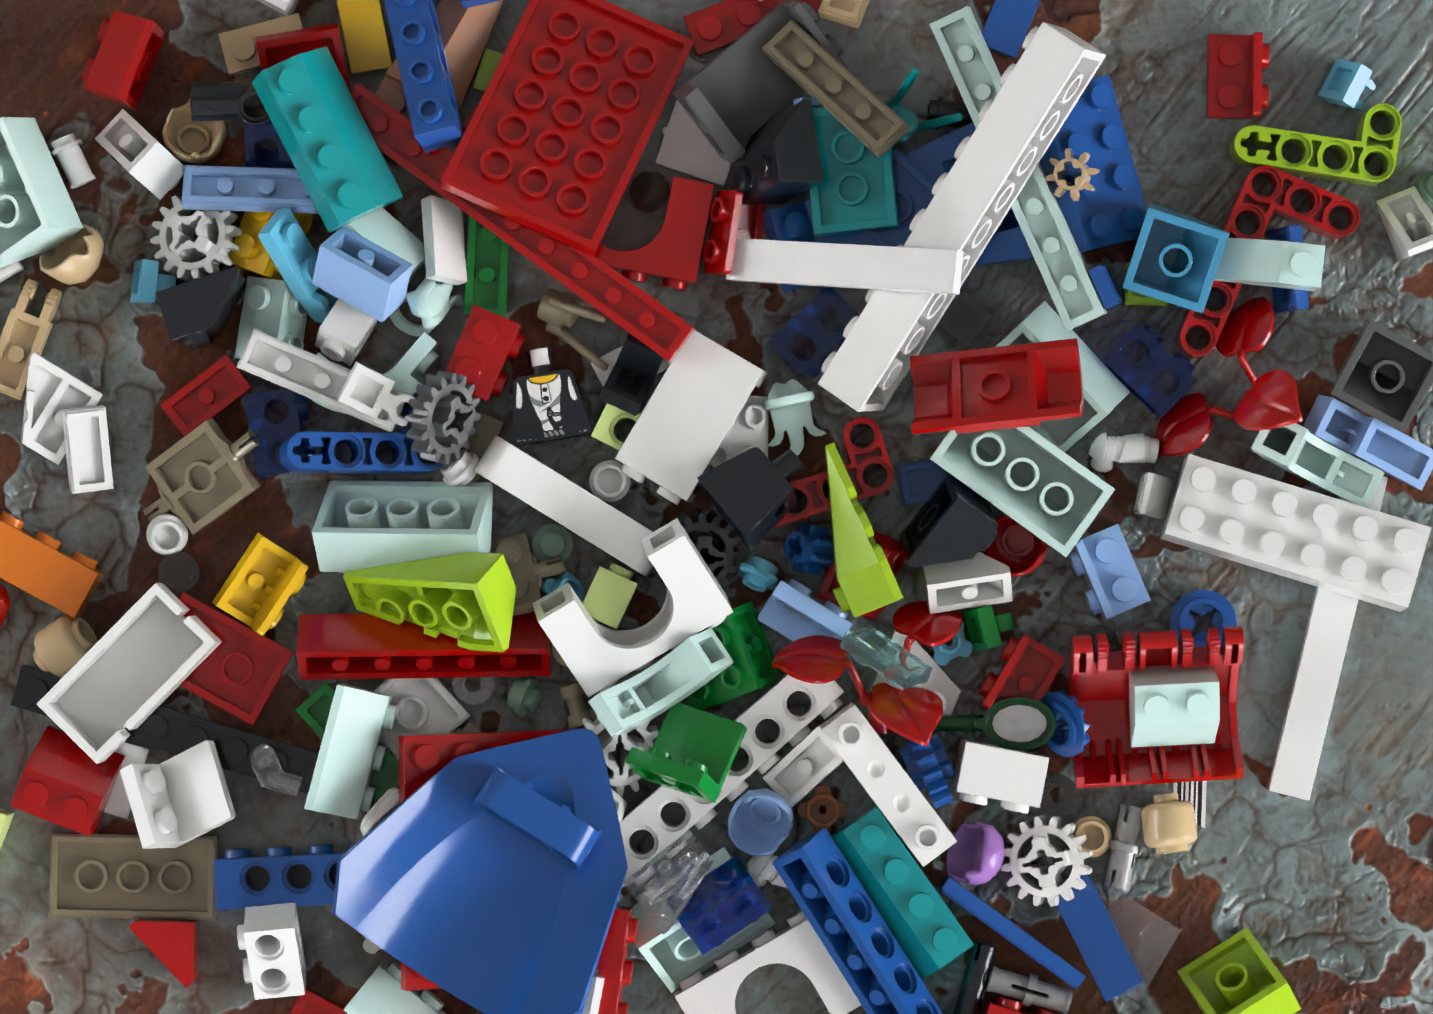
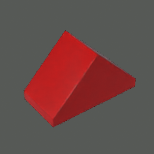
M138 919L129 926L186 988L198 979L200 920Z

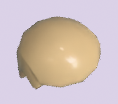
M190 98L185 105L170 110L162 130L166 149L179 161L195 164L204 163L215 157L221 151L227 137L225 121H192Z
M82 223L83 228L55 247V252L52 256H40V270L67 285L86 282L95 273L102 259L104 243L100 233L93 227Z

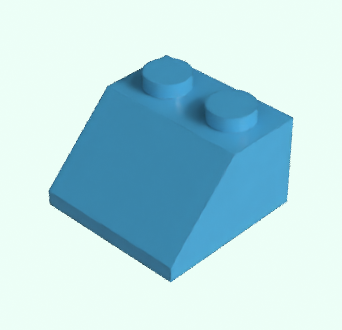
M1149 203L1122 288L1203 314L1230 233L1190 215Z

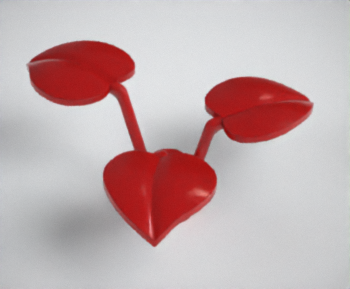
M1265 297L1253 298L1230 312L1215 345L1217 350L1225 357L1237 354V360L1252 384V389L1245 392V396L1236 406L1235 412L1215 405L1207 407V400L1200 393L1189 394L1175 401L1165 411L1155 431L1154 438L1159 440L1158 458L1161 456L1184 455L1200 447L1212 430L1213 419L1211 415H1220L1235 421L1240 427L1256 431L1257 433L1260 430L1284 427L1303 420L1298 404L1297 385L1293 376L1286 370L1276 369L1261 375L1257 379L1246 359L1247 352L1253 353L1261 350L1272 334L1274 314L1271 303Z
M915 601L901 606L893 615V628L896 632L907 635L904 640L894 685L878 683L872 687L869 693L866 692L853 662L845 659L849 652L848 645L830 636H807L788 644L774 658L773 668L781 669L797 680L813 684L834 681L846 669L860 696V705L868 706V722L875 732L881 734L895 732L926 747L933 730L942 717L943 702L937 694L924 688L909 687L902 690L910 648L915 640L925 646L934 647L952 639L961 627L962 612L959 609L930 614L927 601Z

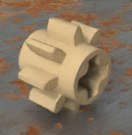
M1065 148V159L1061 161L1054 158L1049 159L1055 168L1053 174L1047 175L1045 180L1055 181L1058 185L1054 193L1056 197H1061L1066 190H1070L1073 201H1079L1080 190L1085 188L1089 191H1095L1094 186L1089 182L1091 175H1096L1100 171L1099 169L1087 166L1086 163L1090 158L1089 153L1084 152L1077 160L1074 159L1072 149ZM1070 164H1072L1073 168L1082 171V175L1075 178V185L1063 179V173L1069 172Z

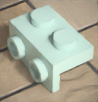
M247 276L234 358H241L253 329L300 349L304 348L303 339L308 312L305 311L300 301L295 299L284 280Z

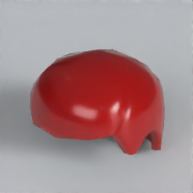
M1003 515L996 519L998 524L996 538L985 550V555L1009 566L1012 577L1031 573L1044 560L1048 548L1047 544L1009 516Z

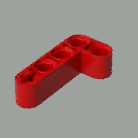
M856 417L849 421L843 429L842 442L849 464L844 466L857 493V501L886 491L892 484L894 475L878 425L870 418ZM856 425L867 426L873 434L872 443L866 448L856 447L850 441V430ZM876 464L883 468L886 478L882 486L872 488L865 484L862 473L866 466ZM827 471L789 483L793 490H799L805 495L806 507L800 513L793 514L787 512L783 519L773 528L830 510L829 499L825 497L822 488L823 483L827 479Z

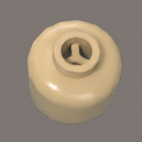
M61 616L39 630L35 635L34 661L42 671H50L57 677H63L97 643L96 635L91 626L82 618L76 619L72 616Z
M1178 793L1154 795V804L1146 805L1141 810L1145 845L1149 848H1155L1156 855L1189 851L1188 845L1194 843L1197 839L1193 804L1189 801H1179Z

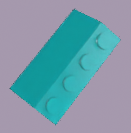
M327 46L297 54L261 71L252 81L328 233L403 197Z
M873 805L831 835L921 979L938 971L974 945L876 805Z

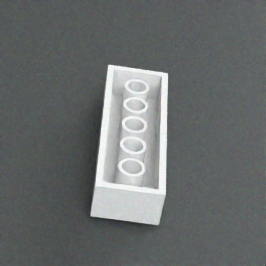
M1188 454L1183 460L1160 539L1401 612L1409 607L1432 527Z

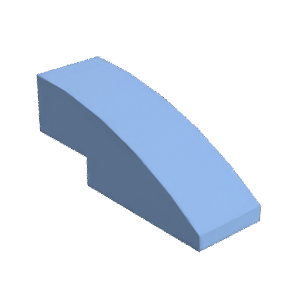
M1318 394L1303 427L1307 428L1311 434L1324 442L1384 471L1385 475L1422 491L1433 469V449L1374 417L1362 414L1333 397Z

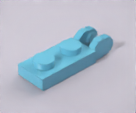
M290 208L278 209L260 231L258 237L295 299L300 301L311 319L319 322V324L323 323L338 298L312 284L318 255Z

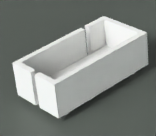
M155 583L37 703L96 764L105 762L131 735L125 729L126 727L129 730L137 729L222 643L196 615L188 616L187 618L184 616L190 609L163 583Z

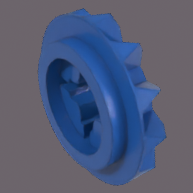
M1211 590L1191 591L1180 598L1170 615L1171 630H1176L1178 645L1180 630L1190 629L1192 633L1196 625L1189 611L1191 610L1193 613L1203 616L1207 612H1211L1213 608L1215 611L1211 615L1212 618L1209 623L1213 628L1218 627L1221 645L1222 627L1237 626L1236 614L1230 602L1221 594ZM1202 630L1198 634L1195 633L1193 635L1194 646H1206L1207 631Z
M1064 690L1045 695L1041 702L1052 710L1056 719L1054 734L1046 744L1056 754L1063 757H1072L1084 752V745L1090 742V737L1086 730L1091 726L1090 723L1085 721L1083 716L1086 709L1079 708L1076 696H1067ZM1063 718V720L1067 722L1068 725L1063 724V722L1058 721V719Z

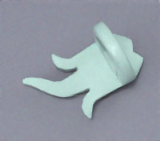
M425 278L415 291L406 292L404 301L408 302L413 315L422 319V325L413 324L408 321L400 312V308H397L389 317L393 324L401 331L411 336L420 337L424 332L429 334L444 319L452 306L463 307L464 299L460 295L449 297L454 285Z
M791 379L786 384L775 383L768 394L767 401L763 403L764 408L770 410L775 429V436L768 446L774 447L779 445L783 440L784 431H787L790 449L798 457L804 447L803 426L806 427L809 434L815 437L823 436L826 432L816 428L813 424L810 401L814 399L813 391H808L794 379Z

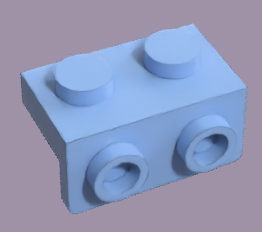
M793 579L788 584L782 580L777 584L758 615L759 622L792 642L813 635H825L843 640L853 625L845 620L848 615L847 612L842 613L840 607L829 601H826L824 606L809 598L812 591Z

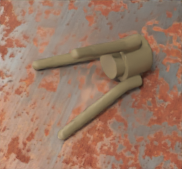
M552 288L548 289L539 304L537 312L538 319L547 322L545 331L558 336L591 363L606 371L608 369L606 362L563 329L564 326L571 328L576 322L578 315L598 322H605L606 316L591 310L597 309L579 296L567 291L561 293Z

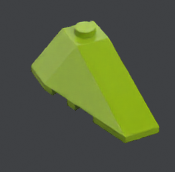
M833 442L825 446L836 579L840 586L834 589L833 593L842 613L850 610L853 618H856L904 597L882 547L878 543L876 544L871 523L862 505H859L855 488Z
M465 552L346 571L343 575L353 603L358 611L398 625L404 620L424 627V634L434 638L440 633L456 638L458 646L468 650L504 653L509 648L517 588L503 554Z

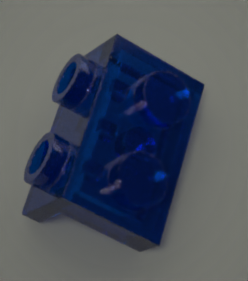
M739 856L732 857L668 901L681 926L703 955L714 947L721 945L726 939L757 921L761 916L773 909Z

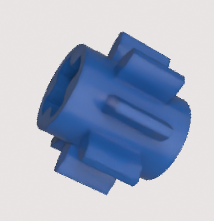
M800 523L799 531L790 533L785 541V556L790 562H794L792 566L793 572L820 576L822 567H828L834 561L833 539L827 536L829 528Z

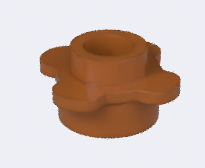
M826 785L817 786L814 790V795L808 801H803L798 805L799 816L807 818L814 825L815 832L824 827L830 832L831 825L837 819L844 818L848 812L846 804L838 802L831 795V789ZM825 806L827 809L826 813H819V807Z

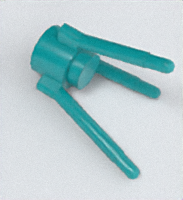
M916 67L907 75L893 98L887 101L888 107L903 119L909 127V130L895 144L905 142L914 134L953 124L963 119V115L957 113L921 122L918 121L916 114L912 110L900 106V102L920 73Z

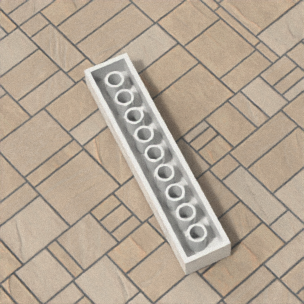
M1042 22L1040 27L1035 26L1028 33L1022 45L1025 51L1017 64L1012 63L1003 73L999 83L1002 86L994 101L989 100L982 107L977 116L978 127L971 137H965L959 144L954 154V157L957 159L949 173L945 172L938 178L932 189V194L935 195L927 209H921L913 218L909 226L912 233L904 246L902 244L897 246L963 251L960 288L1106 57L1104 53L1065 28ZM869 289L865 296L866 307L861 315L853 317L844 329L843 337L846 339L838 352L833 351L824 361L821 367V372L824 374L818 385L857 412L884 410L910 369V356H916L920 353L956 294Z

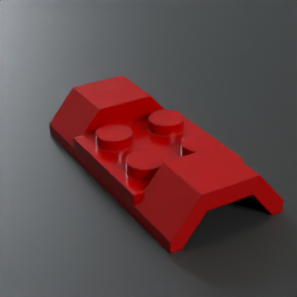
M1077 338L910 356V368L914 386L915 418L911 422L913 434L955 430L956 434L1037 426L1040 425V421L1081 417L1084 411L1082 368Z

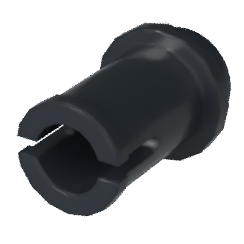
M938 96L937 100H929L927 120L961 113L963 115L961 121L945 126L963 127L973 122L964 102L943 101L942 96Z

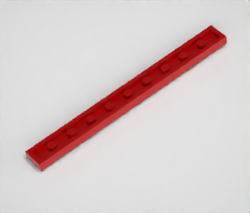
M357 83L351 91V95L380 151L671 363L695 328L595 255H589L440 188V181L454 152L444 147L425 153L414 137L411 121L363 85Z

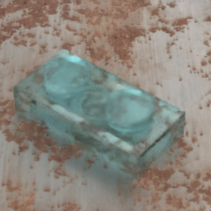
M871 625L845 632L840 647L853 655L857 663L871 667L884 676L885 681L889 685L904 690L927 682L933 669L930 665Z

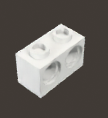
M296 902L245 907L244 924L237 925V940L239 950L247 951L248 958L243 959V974L245 983H252L255 1000L305 995L307 967Z

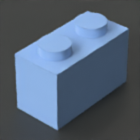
M343 226L320 245L312 284L364 312L366 315L383 322L404 303L413 264Z

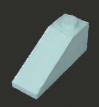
M1228 238L1214 281L1316 291L1321 288L1326 245L1278 240Z

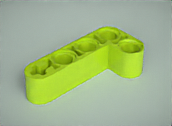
M1387 103L1371 107L1359 119L1355 141L1257 125L1242 128L1231 139L1229 154L1236 164L1247 168L1255 169L1258 166L1267 165L1292 175L1375 186L1388 179L1394 172L1402 117L1394 106ZM1380 114L1387 119L1389 130L1386 135L1377 134L1372 130L1370 126L1372 115ZM1249 137L1253 138V145L1267 147L1271 143V139L1274 140L1270 151L1260 149L1251 156L1247 155V148L1241 146V143ZM1291 142L1299 147L1301 158L1298 163H1290L1283 158L1281 148L1284 143ZM1325 149H1334L1340 153L1342 164L1339 169L1333 170L1324 164L1323 153ZM1367 155L1377 156L1381 160L1383 170L1380 176H1373L1366 171L1364 160Z

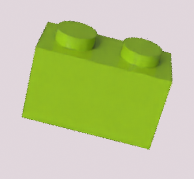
M1248 927L1177 971L1203 1014H1294L1301 1009L1288 982Z

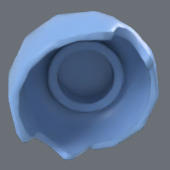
M767 788L749 790L737 799L728 817V836L738 849L751 856L773 854L791 833L794 818L792 807L782 795Z

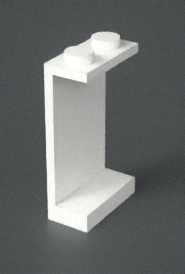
M694 330L672 360L615 457L616 460L624 464L621 472L641 484L647 477L660 485L656 493L676 505L679 504L681 499L692 503L695 495L692 493L699 483L697 477L705 473L755 386L758 388L761 386L767 373Z

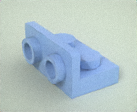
M1118 524L1080 539L1073 548L1074 552L1069 553L1068 557L1077 577L1084 575L1090 588L1084 594L1093 615L1100 613L1103 620H1108L1115 617V615L1151 601Z

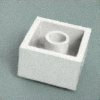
M960 739L954 770L955 776H953L951 788L956 792H960L959 798L962 801L987 805L988 798L1001 800L1000 806L1003 809L1028 814L1029 806L1040 808L1049 757L1038 753L1010 750L997 745Z

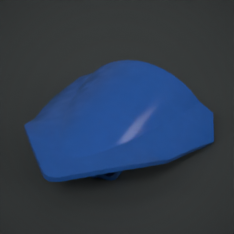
M585 728L575 729L454 758L338 859L332 914L415 972L484 1014H581L628 868L618 814L599 737L591 730Z

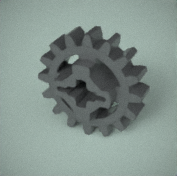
M438 371L437 375L428 374L426 376L427 386L421 384L416 386L419 396L417 399L409 400V404L413 407V413L407 415L405 420L411 422L412 428L408 430L406 436L415 439L411 449L412 451L420 452L421 459L449 464L450 459H460V449L469 450L471 448L468 438L470 435L477 436L478 433L473 424L474 421L481 419V414L475 411L480 398L471 396L475 385L466 383V376Z

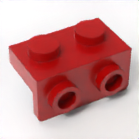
M716 191L715 199L710 206V219L712 222L709 240L705 244L703 252L705 261L704 273L726 277V274L732 272L736 239L761 240L764 224L762 213L766 211V204L742 205V191Z
M474 305L445 372L466 376V383L475 385L472 395L490 403L493 395L500 398L509 378V375L503 372L510 357L517 359L526 338L520 334L522 326Z
M1021 633L1018 639L1011 636L999 658L1005 661L997 675L991 672L988 674L978 691V694L983 696L979 705L989 710L997 701L1010 697H1028L1041 701L1066 658L1035 641L1025 633Z

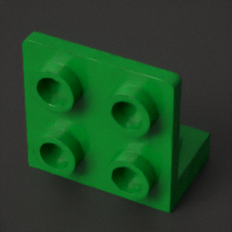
M752 601L733 608V613L726 616L721 624L712 628L734 663L700 689L686 697L690 707L706 710L783 678L780 669L773 668L775 657L761 622L758 621V615Z
M677 703L669 709L653 747H649L647 752L632 747L625 762L644 780L715 803L747 728L740 722Z

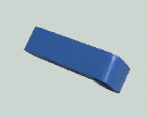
M408 402L403 407V418L413 413V407ZM408 422L406 426H402V433L299 432L284 440L279 449L280 462L284 468L295 473L423 475L433 472L444 465L443 463L433 461L430 465H425L419 461L417 453L411 449L415 439L406 436L408 430L412 428L411 422ZM337 442L345 443L349 446L352 456L348 464L341 463L336 459L334 447ZM378 443H384L392 450L393 457L389 465L383 464L377 459L375 450ZM301 444L304 450H317L321 448L320 455H311L301 462L300 455L293 454V448Z

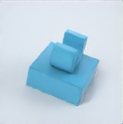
M1336 59L1318 96L1331 104L1363 110L1366 105L1359 101V97L1363 89H1375V83L1369 79L1373 71L1361 63Z
M147 259L134 261L130 302L141 304L155 303L156 292L176 286L177 276L158 274L159 261Z

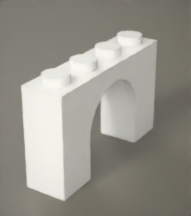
M678 518L641 539L647 557L667 586L663 607L647 624L631 630H613L600 625L588 613L569 582L532 603L538 623L588 697L613 687L619 679L634 670L645 669L656 657L670 649L674 650L687 638L700 631L718 626L725 620L726 616L733 613L724 590Z
M802 910L787 919L789 927L776 934L772 928L759 934L751 940L752 948L740 955L736 949L728 952L714 961L717 968L703 976L700 970L679 981L678 984L681 989L675 992V998L684 1014H736V994L746 976L761 966L779 963L793 966L802 971L813 983L830 1014H847L861 1006V1003Z

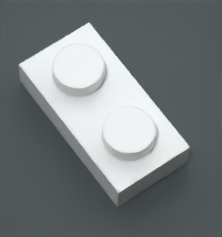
M825 722L814 729L763 777L774 792L782 795L791 807L797 805L844 761L821 731L826 726Z

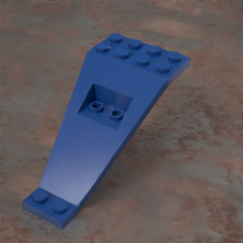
M1105 75L1092 78L1040 160L1045 176L1053 174L1055 166L1050 163L1049 159L1054 158L1059 161L1065 159V148H1070L1074 153V159L1077 160L1084 152L1089 153L1090 158L1086 163L1087 166L1099 169L1100 171L1096 175H1091L1089 182L1094 186L1095 191H1089L1085 188L1080 190L1079 201H1073L1070 190H1066L1061 197L1055 196L1080 254L1137 240L1147 212L1110 76ZM971 122L904 154V156L935 184L943 173L950 172L957 160L954 157L957 147L965 137L973 135L976 127ZM1070 164V170L1067 173H1063V179L1075 185V178L1081 176L1082 171L1073 168L1072 164ZM1048 181L1054 194L1058 185L1055 181ZM811 199L801 203L770 209L762 213L769 240L877 246L862 231L815 236ZM1012 208L1006 214L974 266L1034 259ZM782 284L784 293L812 287Z

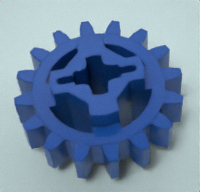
M938 733L931 736L926 747L907 739L909 745L899 749L911 780L919 791L924 788L928 789L935 808L954 801L946 779L955 776V773Z

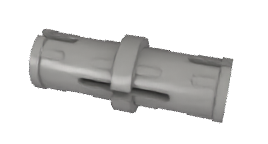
M1120 803L1114 840L1110 839L1108 847L1111 848V854L1103 883L1105 886L1130 891L1136 854L1141 855L1142 846L1138 845L1142 830V807Z
M992 966L985 990L1020 1000L1023 1003L1022 1006L1030 1007L1033 1004L1061 1012V1014L1068 1013L1073 996V989H1066L1038 980V975L1029 973L1027 977L997 968V966ZM1015 984L1030 990L1047 994V996H1042L1027 990H1022L1011 985Z

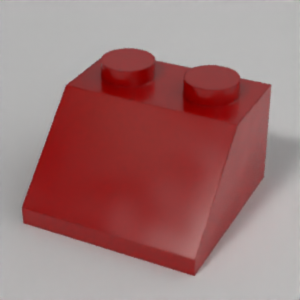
M114 10L111 19L105 18L99 29L97 41L101 45L96 58L90 57L82 75V80L86 81L84 89L90 94L137 111L165 40L166 33L154 21Z
M47 726L24 767L10 806L83 835H93L97 833L125 755L114 751L105 762L96 764L64 731Z

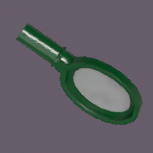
M1010 697L994 703L989 710L987 709L984 715H976L975 713L972 715H942L937 724V731L984 732L985 736L999 747L1023 751L1040 747L1048 742L1054 734L1056 719L1052 710L1039 700L1028 697Z

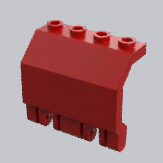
M1242 626L1222 627L1221 645L1218 627L1208 628L1206 646H1194L1191 630L1181 629L1179 647L1176 630L1138 632L1137 650H1135L1134 633H1123L1121 640L1122 651H1109V642L1106 634H1096L1095 652H1093L1091 635L1072 636L1068 696H1076L1077 706L1086 709L1083 714L1085 721L1091 724L1086 730L1090 737V742L1084 745V752L1072 756L1076 788L1243 779L1244 764L1238 737L1236 707L1239 664H1243L1244 654ZM1178 664H1181V668L1214 666L1219 679L1220 722L1215 743L1131 748L1129 671H1134L1135 667H1139V670H1145V666L1170 665L1171 668H1177Z

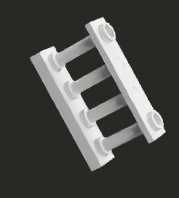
M852 702L848 703L824 721L826 726L821 731L923 867L957 842L855 704Z

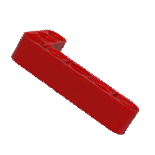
M1263 165L1251 170L1241 181L1221 229L1230 233L1228 238L1262 239L1273 214L1296 225H1302L1303 228L1321 236L1336 240L1355 231L1360 222V213L1357 206L1344 197L1274 167ZM1255 176H1264L1270 181L1272 190L1269 196L1262 197L1254 192L1252 180ZM1294 192H1301L1308 197L1310 206L1307 213H1298L1293 210L1290 198ZM1331 209H1341L1347 215L1348 223L1344 230H1338L1331 226L1328 218ZM1238 214H1248L1255 221L1253 234L1245 235L1237 230L1235 221ZM1213 281L1211 289L1220 293L1223 301L1219 311L1213 312L1204 308L1202 314L1186 309L1175 336L1176 347L1182 355L1188 358H1199L1213 350L1242 283ZM1189 328H1199L1204 332L1206 344L1203 349L1195 350L1187 344L1186 333Z

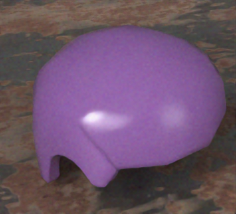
M978 821L975 824H961L954 834L957 842L949 847L947 851V872L954 881L970 885L984 884L996 876L1002 866L1005 856L1003 837L992 825Z

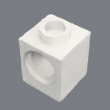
M338 298L321 324L314 346L318 347L327 358L337 362L342 361L351 366L375 329L377 320Z

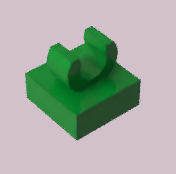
M991 605L962 612V621L967 640L973 646L972 652L1001 646L1002 642L999 633L1014 629L1010 612L994 616Z

